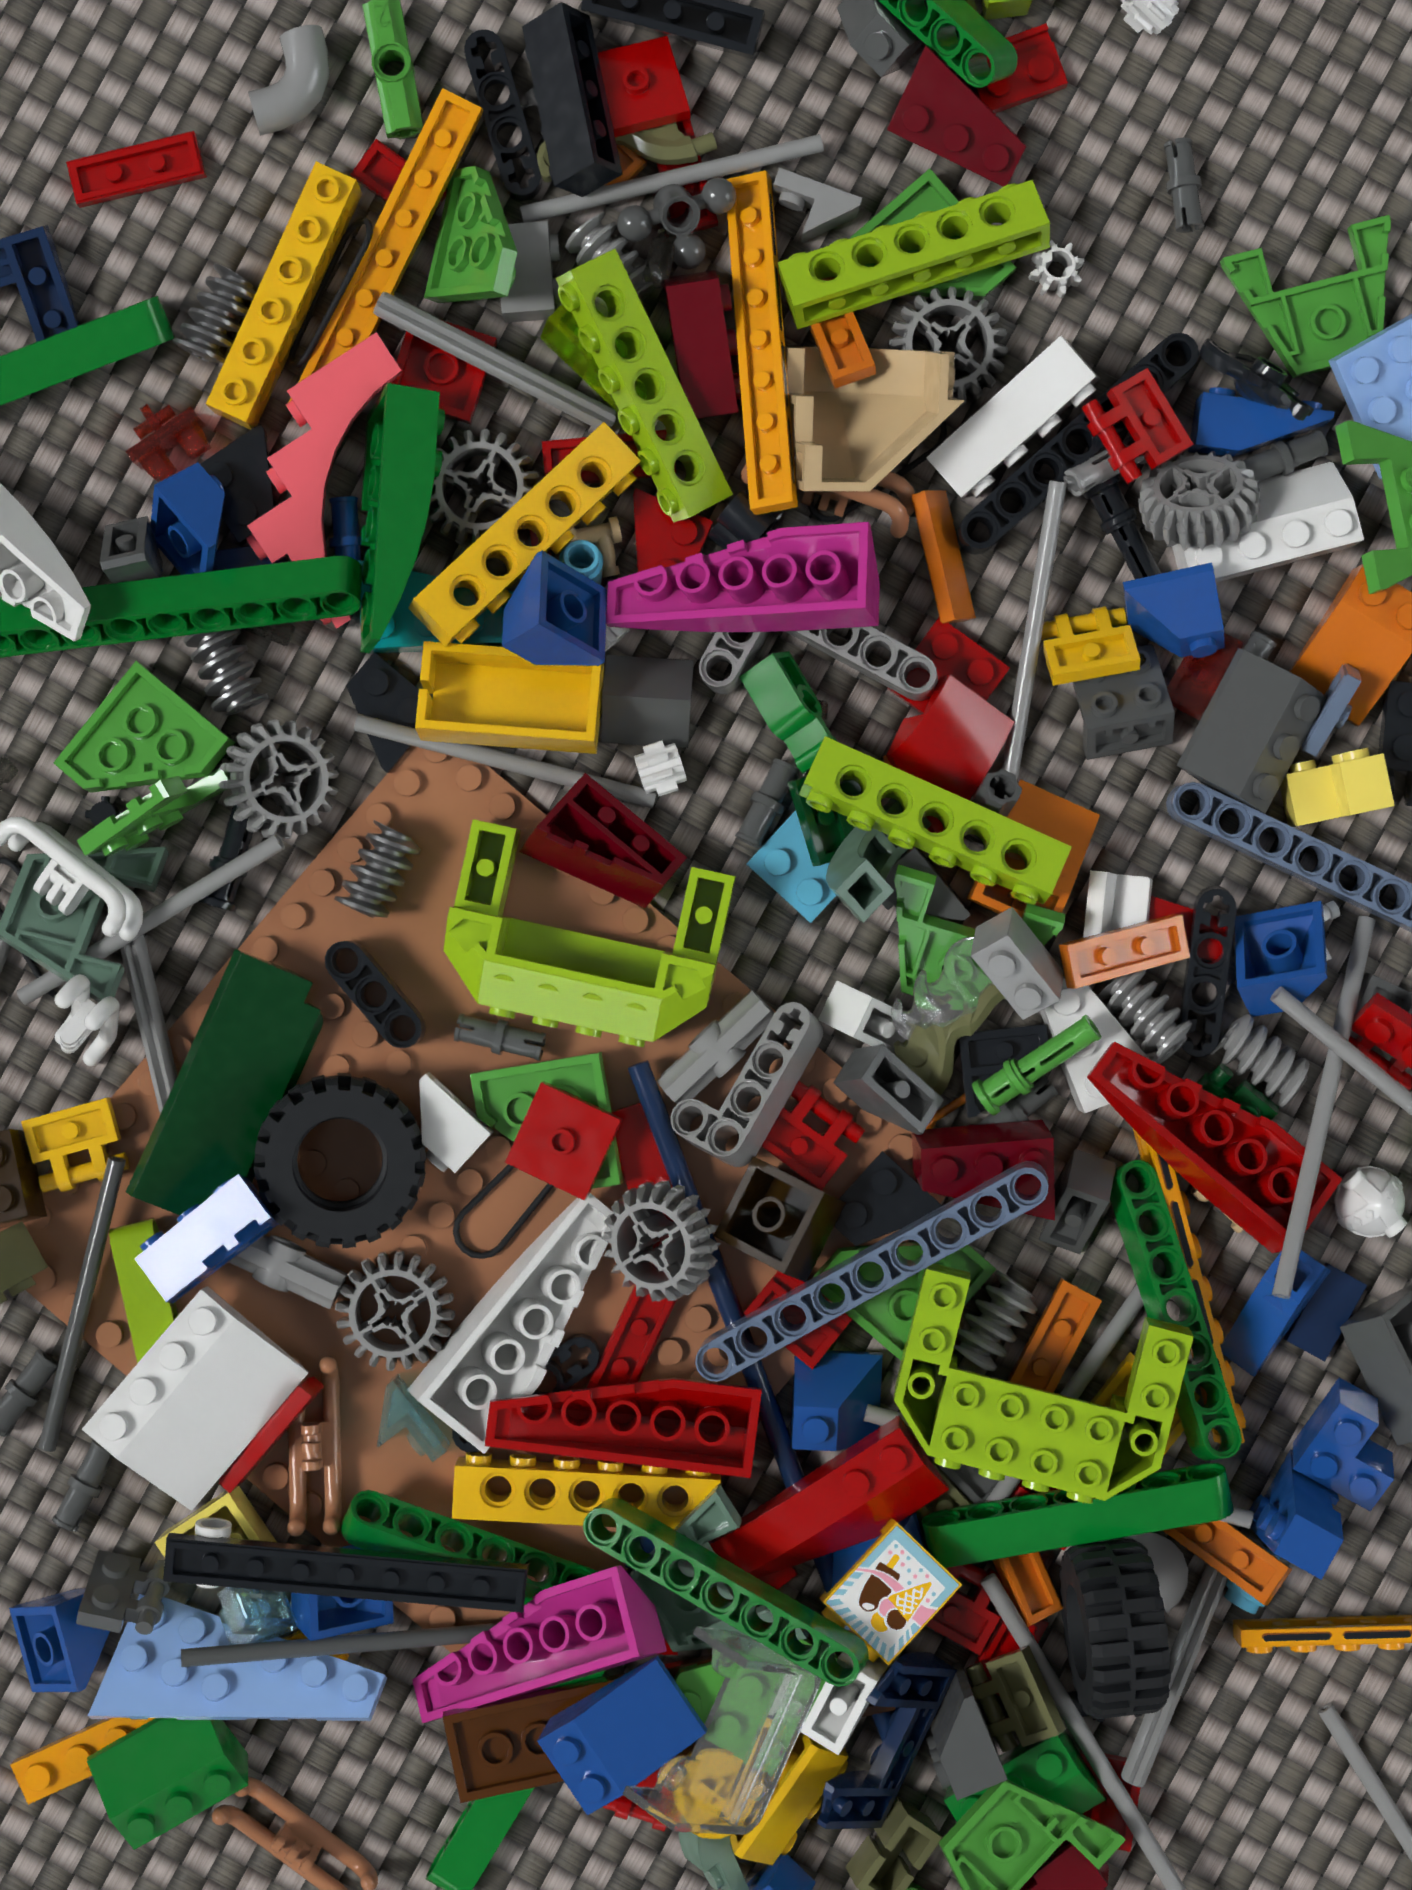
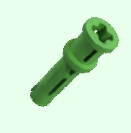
M1085 1014L1080 1020L1053 1038H1050L1020 1060L1015 1058L1011 1060L1009 1058L1003 1062L1004 1068L984 1081L978 1079L973 1082L974 1092L985 1109L995 1116L1001 1112L1000 1107L1020 1093L1023 1095L1030 1093L1034 1087V1081L1064 1063L1096 1040H1100L1102 1036L1094 1022Z

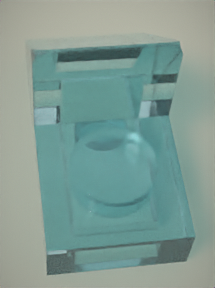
M397 1374L386 1385L377 1447L384 1444L406 1427L410 1432L406 1437L413 1449L420 1456L427 1454L433 1462L447 1452L451 1443L422 1404L407 1391L409 1387L400 1375Z
M226 1587L217 1593L223 1607L219 1617L230 1645L264 1642L298 1628L296 1618L285 1592Z

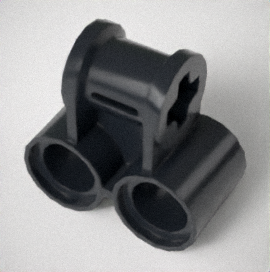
M742 490L717 518L718 523L711 530L708 537L723 550L727 549V544L744 540L747 543L766 537V533L780 520L785 510L755 515L750 510L748 490L746 492Z

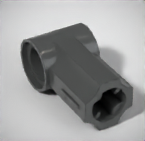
M1001 769L995 773H987L969 801L1007 817L1018 801L1022 788L1018 785L1015 774ZM968 834L964 836V838L971 842L984 845L982 840L976 835Z

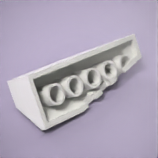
M0 483V592L2 593V600L14 607L22 604L31 610V615L34 619L72 641H77L81 639L91 604L74 573L51 539L29 512Z
M591 1193L585 1201L577 1197L521 1254L462 1321L442 1346L441 1350L436 1353L407 1389L418 1402L483 1454L490 1448L484 1446L490 1400L529 1396L539 1387L547 1372L545 1368L555 1347H559L565 1334L563 1330L574 1307H578L583 1297V1288L592 1270L596 1269L608 1242L601 1238L605 1232L612 1230L603 1221L607 1219L608 1215L614 1214V1212Z

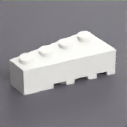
M1060 336L926 458L961 498L966 497L969 493L977 498L995 482V479L991 476L993 472L1004 463L1010 468L1029 451L1025 444L1037 434L1043 438L1062 421L1058 415L1071 404L1077 408L1096 391L1093 385L1100 378L1071 344Z

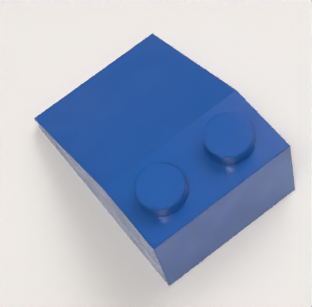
M657 1655L552 1716L537 1742L585 1813L589 1815L626 1794L706 1734L708 1729Z

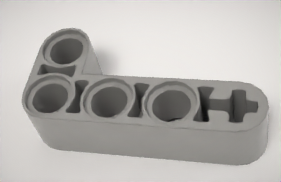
M789 1002L780 1006L774 1013L720 1110L718 1111L696 1099H684L674 1107L670 1118L673 1130L693 1146L730 1166L743 1167L749 1164L753 1156L757 1155L823 1037L821 1022L800 1003ZM796 1025L802 1026L800 1030L795 1029L794 1027ZM787 1043L791 1049H786L783 1044ZM783 1058L781 1068L775 1073L769 1074V1068L773 1061ZM756 1096H761L758 1108L752 1112H747L749 1102ZM699 1115H703L700 1127L690 1132L691 1122ZM739 1134L737 1145L730 1151H726L725 1146L728 1139L733 1135Z

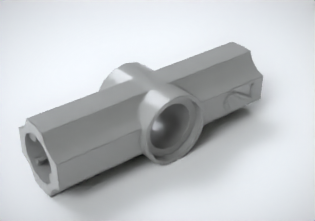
M750 990L719 1021L714 1020L705 1027L688 1045L689 1050L665 1070L656 1082L676 1104L684 1099H693L715 1077H722L747 1052L745 1049L764 1033L775 1012L759 995Z
M264 1235L229 1261V1263L253 1273L252 1277L270 1288L282 1292L292 1291L328 1309L333 1307L340 1294L339 1289L345 1283L348 1275L346 1272L307 1255L306 1250L298 1244L275 1235H270V1237Z

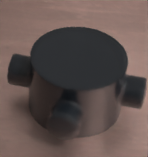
M101 796V802L96 803L91 810L85 811V818L91 819L92 823L97 826L109 816L114 815L116 817L122 812H119L118 808L110 803L109 796Z

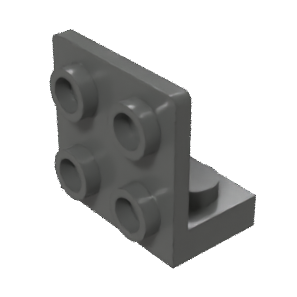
M1148 644L1137 647L1140 656V670L1072 682L1083 718V749L1087 760L1173 744L1175 712L1153 645Z

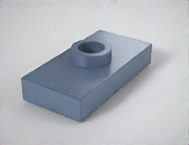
M1346 663L1342 664L1324 694L1327 698L1301 745L1303 751L1316 757L1333 728L1341 729L1352 710V706L1348 703L1362 682L1358 669Z

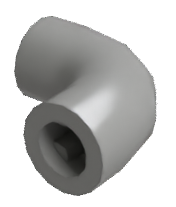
M299 26L280 35L279 39L286 64L284 76L271 86L248 91L260 136L281 131L304 120L321 101L330 76L328 48L321 26Z

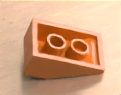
M1363 564L1354 568L1289 672L1301 677L1325 694L1342 664L1346 663L1358 669L1362 682L1348 703L1352 706V710L1347 721L1358 727L1412 654V592L1397 583L1376 594H1369Z

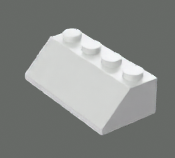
M1332 461L1293 471V473L1286 476L1278 475L1257 482V486L1260 488L1257 521L1250 524L1249 532L1239 533L1237 541L1224 540L1221 548L1212 544L1205 546L1203 551L1199 546H1191L1184 551L1181 544L1172 546L1178 570L1212 562L1215 581L1220 582L1351 548L1362 542L1364 537L1354 498Z

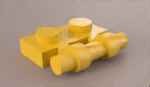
M1103 606L1093 608L1092 613L1068 617L1067 613L1054 615L1053 620L1044 622L1041 640H1044L1043 652L1053 686L1140 670L1139 652L1131 626L1126 625L1127 618L1124 607L1107 610V607Z
M110 1097L21 1121L32 1163L35 1164L49 1159L53 1172L39 1176V1184L43 1193L59 1189L61 1192L75 1189L77 1183L95 1178L100 1182L103 1181L109 1157L105 1144L121 1140ZM88 1149L91 1162L71 1167L67 1154ZM125 1152L112 1155L125 1159L124 1170L129 1169V1161Z

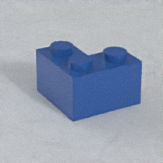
M1339 1377L1293 1441L1294 1470L1368 1511L1373 1509L1394 1480L1393 1452L1369 1440L1379 1426L1378 1398Z

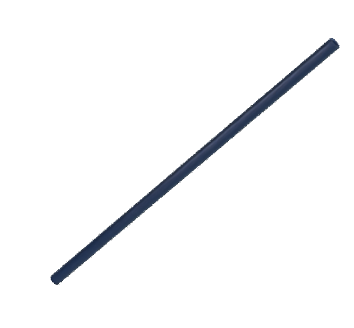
M646 1060L628 1067L672 1187L677 1185L685 1186V1198L691 1195H699L676 1133L671 1126L669 1114L649 1061ZM700 1196L696 1205L699 1210L704 1209ZM705 1217L707 1225L710 1224L708 1218ZM710 1234V1238L716 1241L714 1234ZM718 1247L717 1250L711 1253L718 1261L714 1267L708 1270L710 1276L707 1280L726 1327L744 1317V1313ZM745 1329L746 1339L749 1343L755 1345L750 1329ZM759 1360L743 1369L742 1373L748 1387L762 1388L759 1418L787 1489L805 1477L797 1453L795 1449H792L789 1432L763 1363ZM833 1553L813 1559L824 1590L827 1593L832 1589ZM893 1711L872 1715L882 1743L890 1728L889 1720Z

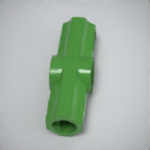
M370 0L362 4L386 136L388 139L397 138L400 140L415 137L421 132L424 124L401 0ZM388 62H403L405 66L399 74L388 76L383 73L384 66Z

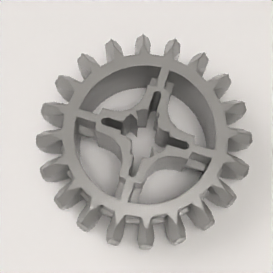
M949 287L946 299H942L939 290L934 288L931 289L930 304L921 295H917L914 298V305L918 312L910 307H903L901 316L907 323L901 321L894 322L892 331L901 337L890 339L888 347L889 349L913 350L912 340L917 330L924 336L923 342L927 344L930 351H939L942 345L940 340L944 339L946 344L947 339L953 341L961 333L954 350L956 354L954 368L961 373L966 371L969 374L965 378L955 380L953 386L955 398L965 400L959 406L961 407L966 404V390L972 398L978 400L983 394L979 383L990 389L995 385L996 380L989 372L1002 373L1004 364L996 358L1006 356L1008 347L994 342L1004 339L1007 333L1004 328H991L999 321L1000 315L998 312H994L986 317L983 313L989 304L986 299L981 300L975 307L970 304L973 298V292L970 290L966 291L963 300H957L955 287ZM940 315H953L962 318L955 326L949 328L942 327L935 321L932 324L927 321ZM973 327L978 332L983 345L981 365L972 359L974 354L967 348L965 342Z
M482 429L480 442H475L471 430L464 431L466 444L459 446L457 440L451 436L448 438V443L453 450L451 453L447 454L443 449L436 448V450L442 451L443 458L440 474L434 479L432 491H435V494L431 495L430 507L439 506V508L434 510L429 515L432 523H438L447 519L440 530L445 537L457 528L455 541L458 545L462 546L469 534L472 535L473 544L500 519L498 518L487 523H475L476 519L480 518L484 509L489 506L508 507L510 509L533 488L527 487V485L540 480L537 471L524 472L533 464L531 455H525L516 459L522 450V445L518 441L511 444L507 450L504 449L507 444V436L502 432L497 436L493 444L490 443L491 436L488 429ZM487 456V459H483L480 467L473 472L454 471L461 462L468 458ZM501 460L516 475V496L507 493L506 489L496 484L499 472L497 468ZM488 477L489 481L487 484L490 490L493 489L495 494L482 493L479 499L477 498L475 501L473 497L476 494L473 489L469 488L468 484L481 485L483 480H486ZM447 482L466 493L465 512L462 519L454 514L448 506L446 498Z
M1196 451L1194 456L1190 457L1178 454L1176 461H1167L1161 465V468L1150 470L1149 478L1142 480L1140 499H1138L1139 513L1142 515L1145 530L1152 532L1154 540H1165L1167 547L1181 544L1184 551L1191 546H1199L1203 551L1205 546L1214 544L1221 548L1224 540L1237 541L1238 534L1249 532L1250 524L1257 521L1260 488L1257 486L1254 471L1246 469L1244 461L1238 460L1233 462L1231 454L1217 457L1214 451L1208 455H1199Z
M269 720L266 728L261 723L252 725L251 735L245 732L238 734L237 741L241 748L236 746L227 748L226 753L234 762L221 764L220 769L223 772L230 773V780L221 781L219 786L221 789H231L233 795L226 797L223 803L226 806L238 804L239 808L235 811L233 818L236 821L248 818L246 829L249 832H257L261 828L264 838H269L277 832L281 839H290L293 831L297 835L306 834L308 832L307 823L312 826L319 825L322 820L318 811L330 812L332 809L330 803L324 798L325 796H335L339 792L335 787L328 786V779L337 778L339 775L337 770H327L326 766L327 763L334 760L335 756L332 753L320 754L325 741L322 738H318L310 742L312 729L309 727H303L297 732L295 721H286L281 726L279 720ZM273 743L291 748L300 756L302 762L290 764L286 761L282 752L277 753ZM259 754L260 757L257 758L259 775L250 783L251 766ZM293 772L285 777L284 783H280L282 786L265 787L274 782V776H279L276 773ZM308 776L307 792L303 801L299 804L302 800L299 791L300 784ZM262 795L271 796L276 806H282L285 815L278 816L268 812L255 798Z
M660 1181L656 1184L645 1182L639 1185V1188L627 1190L622 1195L623 1198L615 1201L611 1206L614 1214L608 1215L607 1219L603 1221L612 1230L605 1232L601 1238L611 1244V1249L607 1250L604 1255L605 1257H614L616 1265H614L611 1273L617 1274L622 1272L625 1275L622 1287H630L636 1284V1297H644L650 1294L652 1302L661 1301L664 1298H667L668 1301H674L684 1294L689 1295L696 1291L698 1285L707 1281L710 1276L708 1270L714 1267L718 1261L711 1253L718 1249L720 1243L710 1238V1234L714 1233L718 1226L713 1224L707 1225L705 1220L711 1209L704 1208L699 1210L696 1207L699 1195H691L685 1198V1186L677 1185L671 1188L669 1181ZM664 1214L669 1216L674 1222L667 1219ZM669 1234V1237L663 1240L661 1245L653 1249L652 1246L660 1241V1237Z
M398 1250L395 1253L394 1264H390L386 1252H380L377 1257L378 1268L373 1261L366 1258L361 1262L362 1269L366 1275L355 1269H352L348 1274L350 1281L356 1287L343 1284L339 1289V1292L349 1298L350 1301L343 1300L335 1304V1310L349 1313V1316L343 1317L336 1322L337 1328L351 1327L352 1332L343 1338L344 1344H351L357 1339L361 1345L356 1349L354 1355L360 1358L366 1350H369L373 1353L369 1360V1365L372 1367H376L381 1356L387 1357L386 1369L388 1371L395 1369L397 1357L401 1358L402 1365L406 1370L411 1369L413 1366V1353L420 1362L425 1363L429 1360V1353L425 1346L436 1352H439L443 1346L435 1334L449 1337L452 1331L448 1325L440 1322L441 1320H453L455 1317L454 1310L442 1308V1305L454 1300V1294L449 1292L439 1294L438 1292L439 1289L447 1284L448 1280L445 1276L438 1278L434 1282L429 1278L437 1268L433 1263L429 1264L424 1272L417 1269L422 1258L418 1254L413 1256L409 1265H405L404 1251ZM383 1277H403L411 1280L420 1288L408 1293H401L391 1283H386ZM371 1283L376 1291L374 1296L378 1303V1311L371 1318L363 1321L361 1300L366 1287ZM428 1299L431 1312L430 1323L427 1331L420 1337L415 1330L417 1325L412 1317L413 1309ZM413 1300L401 1314L402 1320H396V1316L393 1319L387 1316L378 1321L390 1307L389 1301H394L395 1305L398 1302L404 1305L408 1301ZM383 1328L391 1329L398 1334L400 1339L404 1338L407 1343L389 1344L376 1338L372 1332L375 1333Z

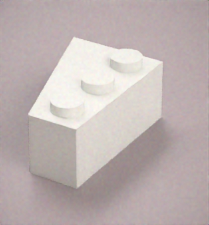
M1063 976L1060 1001L1041 1010L1040 1014L1044 1024L1047 1026L1050 1038H1053L1080 1020L1085 1014L1094 1022L1102 1036L1100 1040H1096L1060 1064L1078 1111L1088 1113L1110 1104L1090 1082L1087 1075L1111 1043L1116 1042L1146 1058L1148 1057L1089 986L1077 989L1067 988L1065 976Z

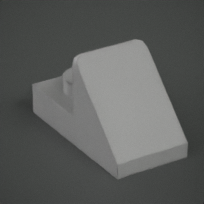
M780 167L773 183V196L779 198L778 202L782 206L795 211H803L804 207L811 210L803 230L802 243L857 218L860 211L862 197Z

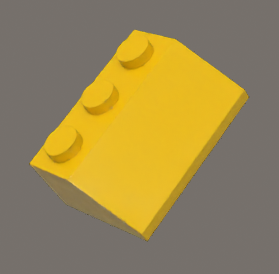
M799 1732L775 1776L773 1777L762 1770L757 1774L756 1778L760 1785V1788H758L757 1806L745 1825L737 1833L730 1835L734 1854L744 1860L773 1865L780 1854L786 1855L793 1847L797 1839L796 1831L805 1818L811 1819L819 1810L823 1800L822 1794L826 1781L845 1772L848 1765L847 1758L849 1757L845 1747L838 1756Z

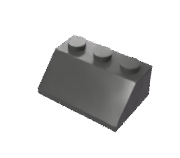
M1238 648L1176 766L1207 787L1265 814L1327 696L1301 677L1244 649Z
M1411 1284L1360 1309L1340 1326L1346 1346L1352 1352L1363 1374L1367 1388L1374 1397L1378 1398V1407L1383 1415L1384 1423L1390 1430L1397 1446L1412 1443Z
M961 1661L952 1665V1667L957 1669V1672L931 1723L933 1735L926 1738L934 1762L933 1766L943 1790L952 1787L957 1801L1008 1780L994 1740L988 1731L985 1718L975 1696H973L970 1682Z

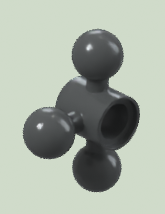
M724 178L709 180L704 185L701 194L691 196L689 191L681 185L670 184L657 192L653 203L654 209L647 211L638 205L628 206L623 209L618 216L617 227L625 239L637 242L645 239L650 234L652 226L662 223L669 233L676 235V239L671 246V256L675 264L683 269H694L703 262L706 255L704 242L697 235L691 234L700 221V210L707 209L714 214L728 212L735 204L736 190L732 183ZM678 201L687 203L686 210L681 216L677 218L667 217L668 208L673 203Z

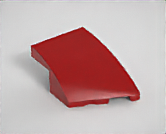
M942 676L939 678L923 714L903 719L886 757L891 766L970 800L997 758L1015 721L953 676ZM926 816L932 824L928 828L930 832H943V825L939 819L933 816Z

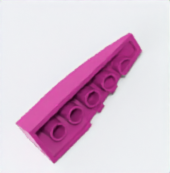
M869 522L779 528L767 532L768 536L747 543L744 540L727 544V549L705 556L702 553L686 557L685 562L664 568L660 565L609 581L606 625L608 627L694 632H776L879 626L880 581L871 525Z
M619 1565L542 1590L533 1596V1600L524 1605L523 1613L510 1612L502 1618L501 1622L487 1631H482L472 1638L469 1644L456 1652L450 1653L412 1679L422 1723H427L443 1718V1711L474 1708L535 1692L663 1653L667 1649L656 1606L626 1570Z

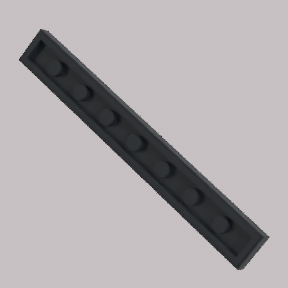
M169 1533L166 1538L163 1581L523 1613L528 1564L223 1537L209 1538L200 1535Z

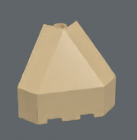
M785 346L793 451L796 452V488L802 491H871L965 401L953 398L955 352L869 348L876 366V374L834 389L818 347Z

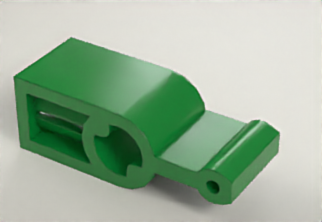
M789 651L772 653L739 678L770 730L786 743L799 770L802 773H807L812 766L824 737L837 740L831 735L821 718V705Z

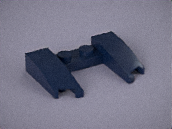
M48 225L0 239V287L13 283L17 284L36 341L38 342L79 326L71 294Z
M931 1652L907 1653L892 1664L878 1685L866 1698V1701L874 1706L896 1707L889 1720L890 1728L883 1743L875 1749L871 1756L870 1770L842 1773L826 1781L823 1791L822 1810L817 1822L825 1829L882 1827L957 1669Z

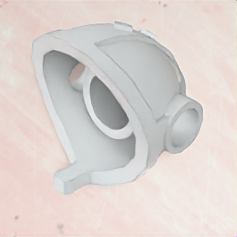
M1368 1165L1353 1169L1344 1176L1337 1187L1334 1199L1336 1215L1338 1217L1337 1222L1352 1233L1368 1238L1387 1235L1389 1238L1395 1236L1407 1225V1221L1402 1217L1405 1209L1402 1182L1399 1178L1381 1168Z

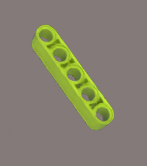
M154 1218L109 1230L111 1250L137 1363L178 1317L176 1302H165L135 1261V1258L143 1252L140 1246L151 1236L159 1232Z

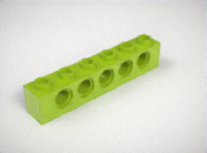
M1033 180L1020 184H1008L996 192L977 198H965L956 205L937 211H925L912 219L894 225H882L875 228L872 232L851 239L842 238L834 241L829 246L808 253H795L788 259L778 262L781 287L798 330L1050 248V221ZM996 222L1004 223V224H1002V225H997V226H996V225H991L992 223H996ZM952 236H960V237H961V238H959V239H949V237H952ZM909 250H919L916 253H907ZM869 263H875V264H877L876 266H873V267H865V266H864V265L869 264ZM826 277H834L833 280H829V281H824V280H822L823 278H826Z
M616 248L555 278L559 285L558 295L566 310L572 312L577 322L579 340L584 349L592 354L599 368V381L603 389L612 395L619 409L618 420L620 425L628 435L632 436L638 449L637 457L641 460L639 464L643 471L651 476L658 490L657 500L663 512L670 516L673 522L690 518L732 496L733 493ZM596 297L605 301L608 308L607 317L602 316L595 307ZM616 338L621 339L626 344L628 351L626 358L621 357L617 353L615 348ZM636 379L641 380L647 388L646 399H642L635 390ZM656 420H660L665 425L667 432L665 440L659 438L655 432ZM676 460H679L685 467L686 476L684 481L679 479L675 473L674 465Z
M826 736L821 743L799 793L800 796L807 798L806 803L816 810L825 813L833 810L847 816V821L856 828L865 831H871L874 828L889 835L888 840L901 848L912 849L914 846L929 853V858L941 866L953 868L956 865L970 871V877L981 884L994 886L996 883L1012 890L1011 895L1014 898L1027 904H1036V902L1044 904L1052 895L1072 848L1068 844ZM843 780L857 782L861 787L862 794L858 796L845 794L840 787V782ZM885 798L896 799L901 804L903 812L897 815L887 813L881 805V800ZM926 816L936 817L943 825V832H929L924 827L922 818ZM968 834L978 836L984 844V850L979 852L970 850L965 845L963 837ZM1012 852L1020 855L1024 860L1025 869L1014 870L1010 868L1005 861V854Z

